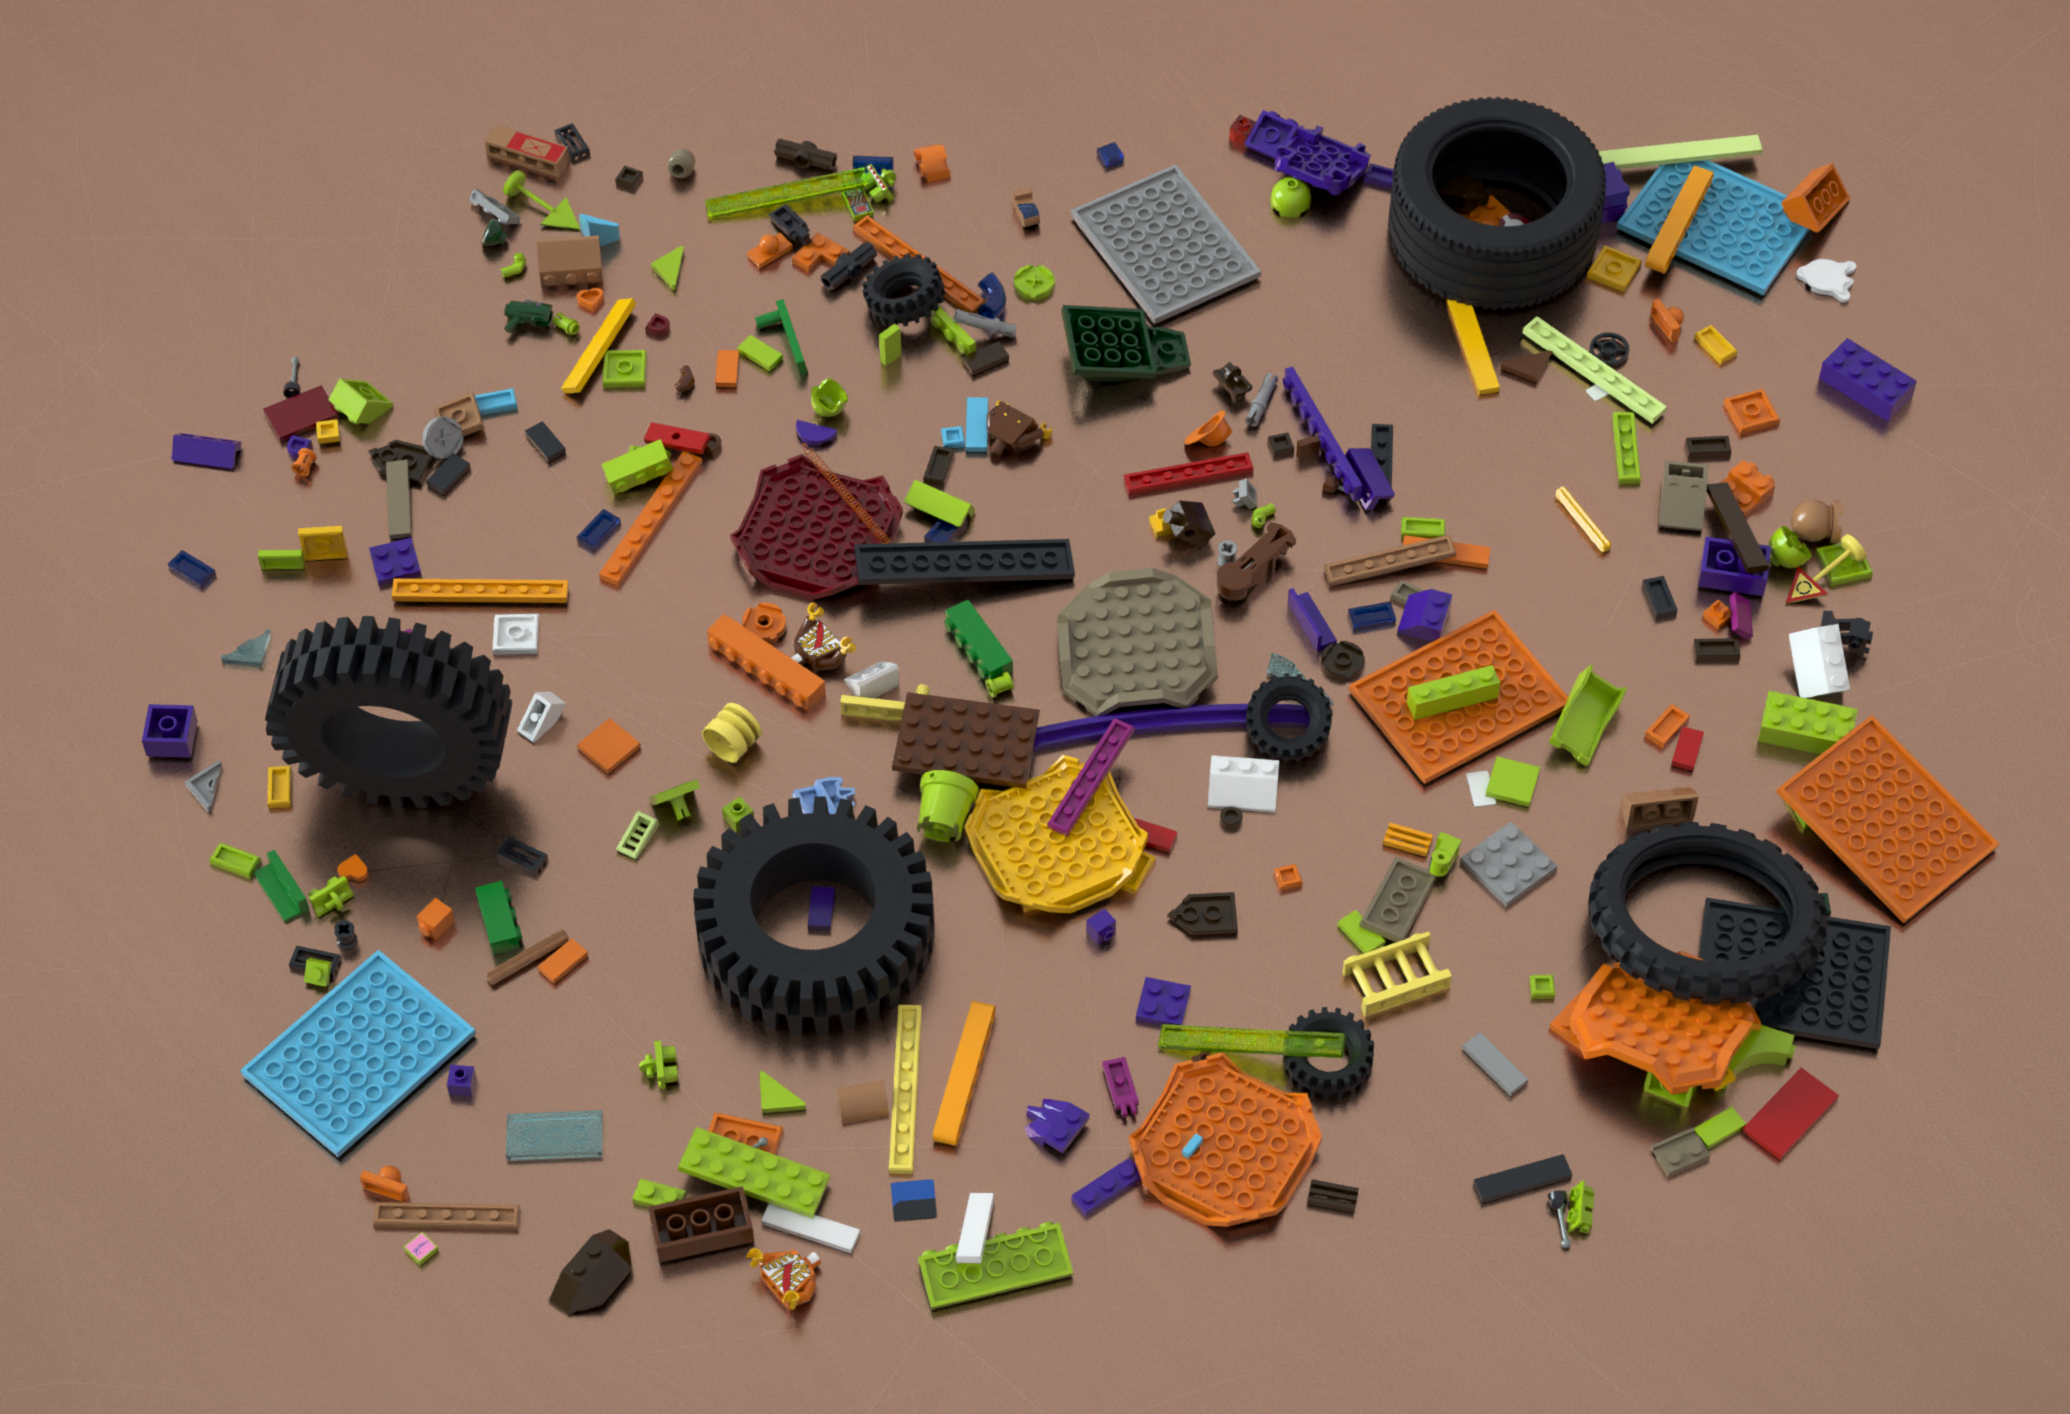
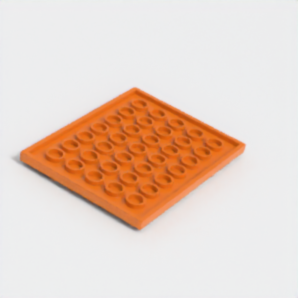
M1495 609L1349 685L1350 693L1424 784L1563 711L1568 700L1567 694ZM1493 665L1500 681L1498 698L1414 720L1407 705L1408 687Z
M1873 715L1865 719L1796 773L1776 791L1903 923L1918 913L2000 845Z

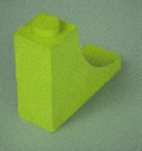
M1761 1025L1760 1030L1751 1031L1731 1059L1728 1067L1736 1076L1742 1070L1754 1065L1776 1064L1785 1066L1787 1058L1792 1059L1796 1049V1045L1792 1044L1794 1035Z

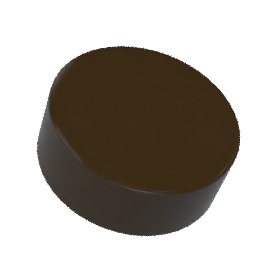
M1230 806L1221 811L1220 823L1224 828L1234 830L1241 826L1243 814L1240 809Z

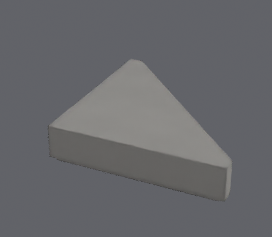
M220 760L184 782L186 788L208 813L212 811L222 770Z

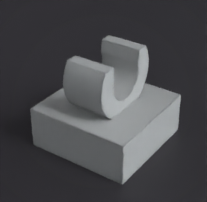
M1247 479L1239 481V488L1233 490V494L1238 497L1233 499L1234 504L1238 507L1245 504L1249 509L1257 507L1256 488Z

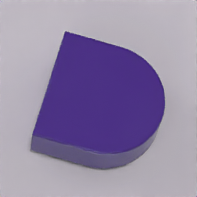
M292 435L287 444L288 454L292 458L298 459L299 450L301 448L311 449L313 445L312 440Z

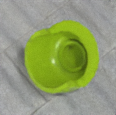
M831 378L824 380L820 386L811 388L812 407L817 414L823 417L837 416L844 409L846 402H848L845 390Z

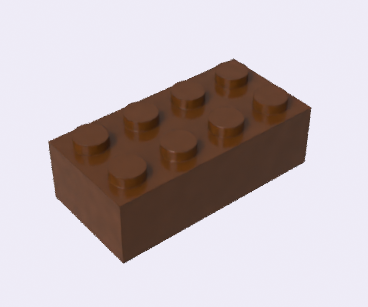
M743 1186L648 1207L659 1263L754 1242L753 1227Z

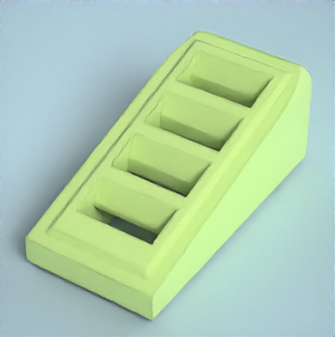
M637 811L616 850L636 860L659 827L658 820ZM643 823L647 825V829L641 827L640 824ZM638 830L644 833V835L640 836L635 831ZM631 837L636 838V839L640 840V842H639V843L633 842V841L630 840V838H631ZM626 844L635 847V851L625 848Z

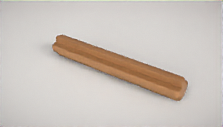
M560 930L486 973L488 982L494 985L568 942L567 933L564 930Z

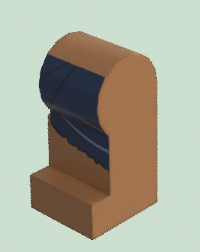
M1026 187L1013 190L1012 205L1022 226L1028 227L1040 224V215L1032 197L1031 188Z

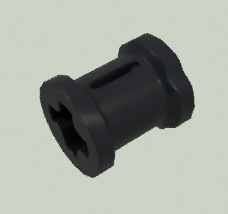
M347 920L338 922L334 926L337 945L343 950L354 948L358 940L354 933L353 923Z

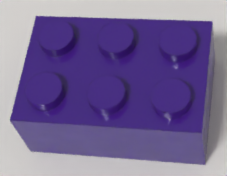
M1705 537L1698 587L1764 596L1768 571L1747 573L1731 540ZM1759 544L1769 564L1771 546Z

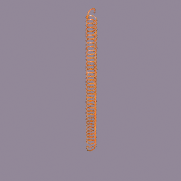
M811 448L812 451H811L810 453H808L809 456L807 455V457H809V459H810V457H811L810 454H811L812 452H815V451H813V448ZM817 454L812 462L815 466L818 465L820 467L818 470L823 474L827 464H824V461ZM828 467L824 472L826 473L828 470L830 472L823 475L841 495L839 488L845 485H842V482L835 484L838 481V477L834 476V478L830 479L835 474ZM846 488V490H845L844 492H842V493L844 494L846 491H848V493L845 494L846 496H847L848 494H850V496L847 497L848 499H849L851 496H853V495H851V493H849V490H847V488ZM852 497V499H850V500H848V499L845 500V501H850L849 503L847 502V504H849V506H850V504L853 505V503L856 502V501H855L856 498H853V497ZM858 503L859 506L855 508L856 511L854 510V508H852L853 511L856 512V514L858 515V517H860L862 521L865 520L864 523L865 525H867V527L868 525L871 526L873 523H875V525L872 527L874 528L876 526V522H874V519H870L869 521H867L868 523L866 524V520L868 518H872L869 517L867 511H865L866 514L864 516H862L864 511L859 514V512L863 510L861 508L859 511H857L859 507H862L860 506V503ZM878 525L877 528H872L871 530L872 533H874V535L876 536V538H878L877 536L880 537L883 534V530L880 529L877 532H875L878 528H880L878 527ZM886 537L884 540L881 539L879 541H881V544H885L884 542L887 539L890 540V538Z

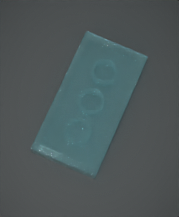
M602 1110L507 1114V1160L602 1156Z

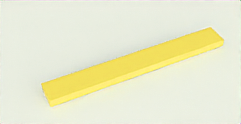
M898 1005L889 1174H913L922 1005Z

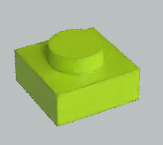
M314 958L307 959L304 982L325 987L329 985L332 962Z

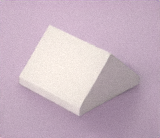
M880 661L845 678L844 681L854 696L877 698L899 687L898 666L894 663Z

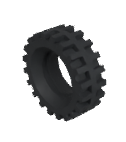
M905 254L904 258L894 256L893 261H883L881 267L875 266L873 268V274H867V281L862 284L864 288L862 293L871 316H873L876 322L881 321V324L884 326L888 323H891V326L902 323L905 327L908 326V322L915 321V324L919 323L920 318L923 316L928 318L930 317V311H937L939 309L937 303H943L942 295L946 293L936 263L934 261L931 262L927 256L922 259L921 254H916L915 257ZM907 286L921 287L909 296L899 299H888L901 288Z
M1284 673V677L1277 678L1275 675L1271 677L1270 681H1263L1260 684V688L1252 693V698L1247 707V733L1251 736V742L1259 747V752L1262 754L1264 752L1267 753L1272 760H1275V758L1282 759L1283 763H1287L1288 760L1300 762L1303 757H1312L1316 750L1319 751L1322 748L1325 740L1327 741L1333 714L1330 708L1329 697L1324 695V689L1321 686L1318 688L1314 685V680L1311 678L1309 681L1302 679L1300 674H1297V677H1291L1289 673ZM1280 701H1297L1308 711L1310 723L1302 735L1290 739L1283 738L1275 734L1270 728L1268 722L1269 711Z
M1322 1007L1321 1013L1317 1014L1314 1009L1309 1010L1307 1018H1304L1302 1015L1297 1017V1024H1291L1289 1034L1285 1036L1283 1060L1285 1061V1072H1289L1291 1083L1298 1082V1090L1301 1092L1305 1088L1310 1090L1309 1096L1315 1098L1316 1093L1323 1094V1100H1329V1095H1336L1338 1100L1342 1099L1343 1092L1347 1091L1351 1096L1355 1093L1356 1086L1362 1088L1365 1085V1078L1370 1077L1371 1067L1373 1066L1374 1040L1371 1041L1370 1029L1364 1030V1022L1361 1019L1355 1022L1353 1020V1013L1349 1012L1345 1016L1341 1014L1340 1008H1336L1335 1012H1328L1327 1007ZM1318 1041H1336L1348 1049L1350 1061L1346 1067L1338 1071L1326 1072L1318 1070L1307 1060V1050Z

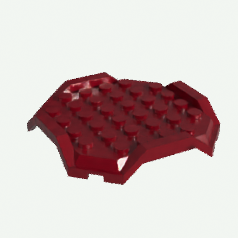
M803 454L788 459L786 464L778 467L774 464L760 470L754 498L739 529L730 534V540L748 572L772 590L814 600L858 585L854 544H881V541L876 538L874 533L847 504L850 501H845L842 498V492L846 488L849 490V493L853 496L848 500L852 499V497L856 498V502L853 505L858 501L860 506H862L857 509V511L861 508L863 509L859 514L865 509L869 517H872L866 520V524L870 519H874L876 526L873 529L877 528L878 525L881 528L880 530H883V534L880 537L885 533L887 536L882 540L886 537L890 538L889 543L891 541L895 543L903 507L896 496H893L890 486L883 475L860 480L833 472L836 475L835 477H838V481L835 484L840 480L842 485H845L839 488V490L843 487L845 488L841 491L840 495L813 462ZM823 470V474H828V473L830 472V471H827V472L825 473L824 471H826V470Z

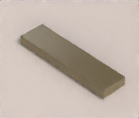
M408 460L386 462L390 539L412 537Z

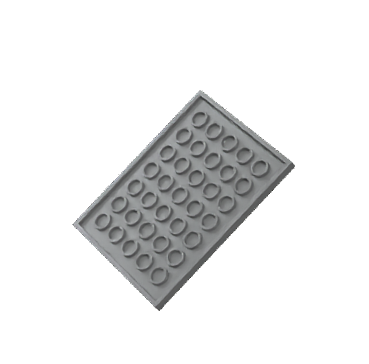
M1176 164L1071 210V217L1154 324L1261 277L1259 267Z

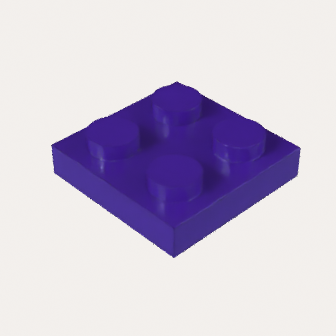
M412 538L369 548L379 586L393 583L394 579H411L422 576Z
M1145 977L1136 1013V1021L1181 1030L1191 986Z

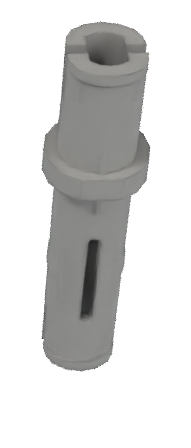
M959 309L956 310L953 318L955 323L987 330L994 335L998 333L1014 338L1017 330V325L1002 322L998 318L990 319Z
M1272 373L1265 375L1255 400L1252 401L1250 411L1245 418V422L1248 425L1252 418H1254L1251 426H1257L1261 415L1264 414L1269 397L1278 382V376L1275 374L1271 381Z

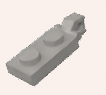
M473 189L469 200L474 205L484 207L483 210L486 213L498 217V221L504 225L519 224L521 220L519 215L495 198L489 197L479 189Z

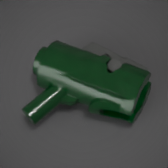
M528 299L524 302L512 300L505 306L504 315L507 316L509 323L504 329L506 332L511 333L518 324L549 327L553 320V306Z

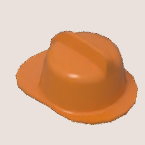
M1222 410L1216 413L1208 422L1193 431L1185 439L1184 443L1188 445L1199 440L1203 444L1212 447L1223 443L1232 434V429L1224 419L1226 412Z

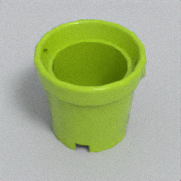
M946 770L926 772L921 777L920 783L922 798L917 831L920 832L922 828L925 830L924 836L938 842H949L950 837H956L955 841H958L961 838L970 807L978 797L979 788L973 780L956 772Z

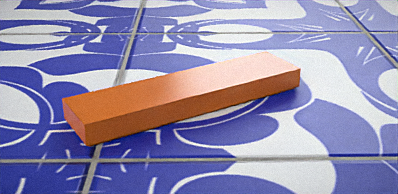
M1404 535L1403 546L1429 539ZM1453 542L1456 557L1435 561L1488 569L1491 547Z

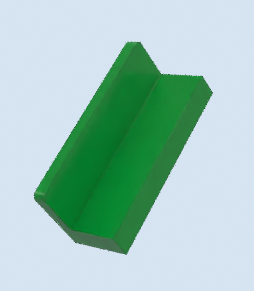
M274 849L266 853L269 864L254 871V876L283 921L288 922L309 911V906L305 895Z

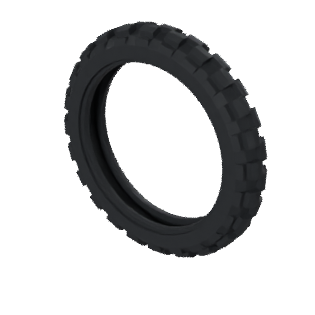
M1683 822L1679 827H1673L1671 824L1653 828L1651 833L1647 831L1641 832L1627 839L1626 843L1619 844L1607 855L1606 861H1602L1594 873L1588 899V915L1591 918V927L1596 938L1601 940L1602 948L1616 963L1620 962L1619 966L1622 970L1635 979H1644L1646 986L1660 993L1666 990L1672 992L1674 998L1689 1001L1690 998L1702 999L1703 1004H1720L1722 1000H1730L1731 1004L1750 1002L1753 996L1763 999L1774 995L1780 989L1788 988L1801 979L1803 973L1810 971L1816 963L1819 953L1822 952L1827 933L1828 920L1826 918L1827 909L1824 898L1821 894H1818L1819 888L1811 875L1803 871V866L1789 853L1783 855L1780 847L1767 839L1763 841L1756 839L1754 833L1739 829L1738 832L1726 829L1727 825L1711 823L1710 826H1699L1698 822ZM1680 864L1719 866L1744 874L1767 888L1785 909L1790 922V931L1774 948L1752 958L1726 962L1694 959L1664 948L1642 932L1627 910L1625 895L1638 880L1664 867Z

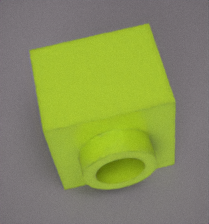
M740 796L722 808L723 819L736 833L741 830V818L749 813L754 818V811Z

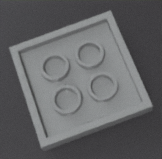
M1509 822L1460 858V863L1506 907L1556 872L1558 867L1512 822Z

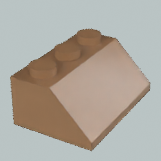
M599 236L536 240L541 286L603 282Z
M1675 787L1669 790H1652L1643 793L1632 792L1623 795L1621 811L1626 830L1693 822L1699 798L1698 793L1690 787Z

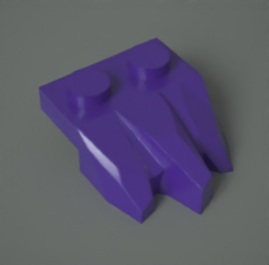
M1043 1099V1108L1028 1105L1026 1116L1033 1121L1024 1127L1028 1137L1042 1146L1046 1143L1061 1153L1065 1152L1090 1119L1089 1113L1066 1101Z

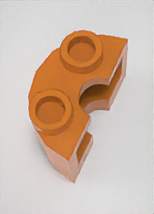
M943 144L914 149L915 160L920 161V173L925 175L927 183L951 178L950 169H948L946 162L947 154Z

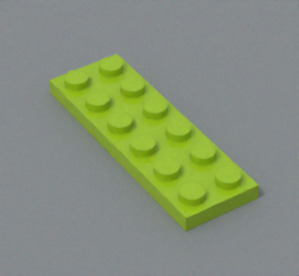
M698 1127L695 1128L678 1165V1171L728 1189L743 1186L744 1193L747 1196L812 1219L830 1180V1174Z

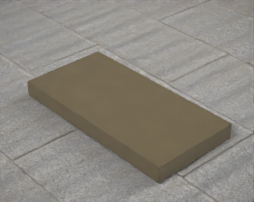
M1395 857L1361 919L1359 927L1394 942L1404 940L1437 876H1434L1426 869Z

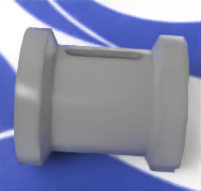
M1225 540L1219 543L1217 563L1220 567L1229 563L1230 557L1231 562L1236 561L1237 545L1233 541Z

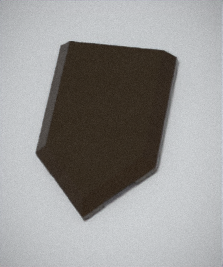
M400 440L388 442V445L379 449L376 447L368 450L380 474L386 475V462L408 460L409 481L416 483L423 482L435 458L425 450L424 446Z
M1234 892L1188 894L1176 909L1167 914L1168 918L1191 935L1238 933Z

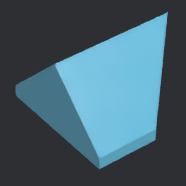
M580 214L579 220L583 235L599 236L600 247L620 239L618 223Z

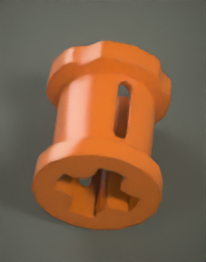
M301 448L298 452L299 457L292 464L291 469L295 474L306 477L310 473L312 463L317 460V455L310 449Z

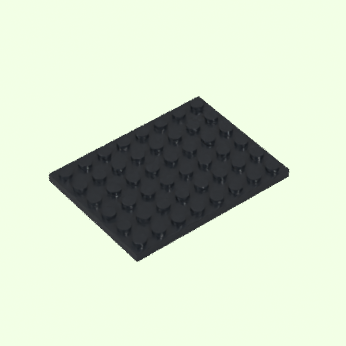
M1706 897L1698 957L1706 961H1738L1752 958L1771 950L1790 931V922L1784 909ZM1826 916L1828 923L1823 949L1810 971L1803 973L1802 978L1788 988L1780 989L1778 993L1763 999L1753 996L1750 1002L1763 1026L1794 1036L1879 1049L1882 1036L1891 926Z

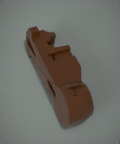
M1271 522L1267 525L1268 532L1239 559L1222 565L1217 573L1216 584L1220 595L1229 601H1239L1245 598L1251 587L1264 579L1269 569L1273 570L1275 568L1276 559L1279 557V554L1285 556L1289 547L1292 548L1296 544V538L1291 530H1288L1281 524Z

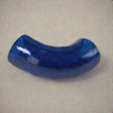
M991 272L977 285L986 298L985 303L979 307L978 313L983 317L994 319L999 318L1004 312L1007 299L1003 285L998 277Z

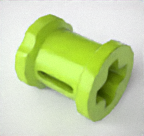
M1004 672L1002 676L985 681L992 698L997 697V694L1004 691L1014 690L1013 681L1008 672Z

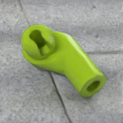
M523 253L514 254L513 264L501 268L503 278L520 274L527 263Z
M1273 503L1254 510L1251 519L1254 527L1262 528L1266 517L1276 513Z

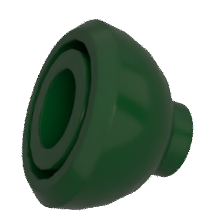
M494 218L490 219L481 239V244L484 246H495L498 243L503 245L507 236L501 224Z

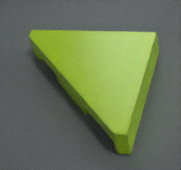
M682 245L651 263V268L673 291L676 290L682 256L684 254V247Z
M759 1071L762 1113L806 1110V1104L803 1100L765 1072Z

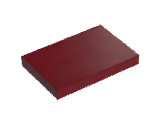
M322 385L263 408L264 414L280 442L290 439L292 435L297 436L317 428L316 422L339 419V415L332 402L328 400L329 397Z

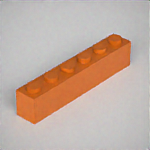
M723 614L707 630L708 644L711 648L721 651L730 661L737 662L745 671L752 672L763 683L773 686L779 694L786 695L797 706H802L809 711L826 694L825 681L726 614Z

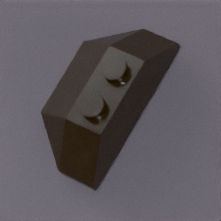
M610 1229L592 1235L561 1271L549 1298V1303L567 1315L573 1314L576 1311L601 1306L632 1270L629 1242Z

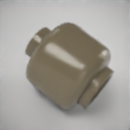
M687 149L674 150L667 162L669 173L679 179L688 177L695 167V157Z

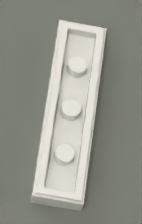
M970 1193L956 1254L957 1263H981L995 1200L994 1193Z
M770 1203L761 1220L762 1225L852 1254L860 1236V1229L814 1215L812 1219Z

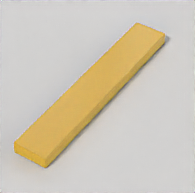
M633 298L616 301L561 387L565 394L581 392L634 309L636 302Z
M1447 298L1478 394L1500 392V386L1472 304L1465 305L1463 302L1457 303L1456 300L1451 301Z

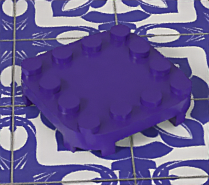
M1317 125L1315 129H1304L1303 126L1298 127L1296 135L1285 145L1279 144L1275 157L1276 171L1289 174L1295 179L1310 183L1314 187L1329 190L1333 195L1341 194V191L1348 189L1367 171L1371 154L1365 151L1366 146L1364 144L1358 143L1355 147H1351L1322 135L1324 127Z

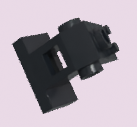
M1823 611L1820 627L1838 624L1839 631H1849L1840 633L1842 644L1848 645L1852 650H1857L1860 658H1863L1864 652L1869 653L1870 648L1866 647V644L1871 645L1873 631H1869L1871 622L1865 621L1863 618L1835 619L1833 611Z

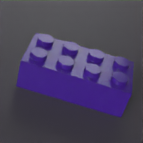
M1848 338L1823 361L1819 379L1888 422L1913 397L1917 383L1915 379Z

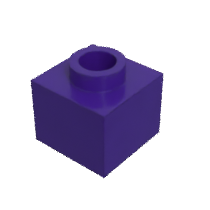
M1104 908L1086 920V933L1097 945L1103 941H1108L1116 933V920Z
M450 1065L447 1081L449 1095H473L476 1079L474 1066Z

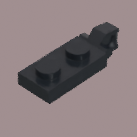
M784 204L768 214L770 220L794 241L799 239L805 246L812 242L808 233L810 230L806 222L788 205Z

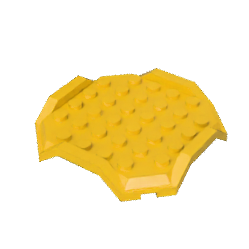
M1062 755L1044 774L1029 779L1026 789L1010 787L1003 791L980 790L975 801V808L972 814L969 815L964 829L975 859L992 889L999 897L1006 901L1047 912L1073 913L1113 896L1133 877L1148 840V833L1137 825L1118 793L1110 770L1068 837L1048 828L1047 823L1085 765L1079 762V759Z

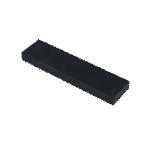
M1372 424L1371 451L1392 488L1393 425Z
M1564 1154L1476 1178L1473 1184L1481 1203L1570 1179L1572 1178V1172Z

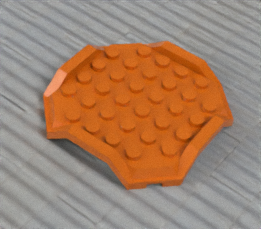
M1683 951L1675 952L1690 958L1704 960ZM1620 963L1602 964L1582 990L1570 1017L1569 1026L1574 1037H1577L1580 1042V1050L1584 1058L1589 1059L1609 1055L1652 1073L1671 1095L1688 1092L1690 1087L1701 1086L1702 1089L1720 1087L1735 1053L1752 1030L1761 1029V1022L1751 1002L1731 1004L1730 1000H1722L1720 1004H1703L1702 999L1690 998L1689 1001L1674 998L1672 992L1663 990L1660 993L1646 986L1644 979L1631 977L1620 968Z
M1223 1052L1206 1056L1205 1060L1197 1062L1189 1060L1176 1063L1162 1094L1141 1127L1129 1135V1144L1142 1184L1164 1205L1204 1225L1225 1227L1277 1215L1284 1209L1310 1169L1322 1141V1134L1317 1121H1315L1307 1093H1286L1248 1075ZM1198 1134L1203 1138V1144H1200L1191 1157L1189 1156V1159L1182 1155V1150L1192 1137Z

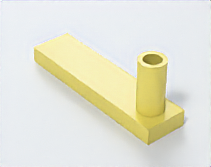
M924 684L917 686L916 693L929 695V686ZM842 695L840 701L841 715L901 722L905 702Z

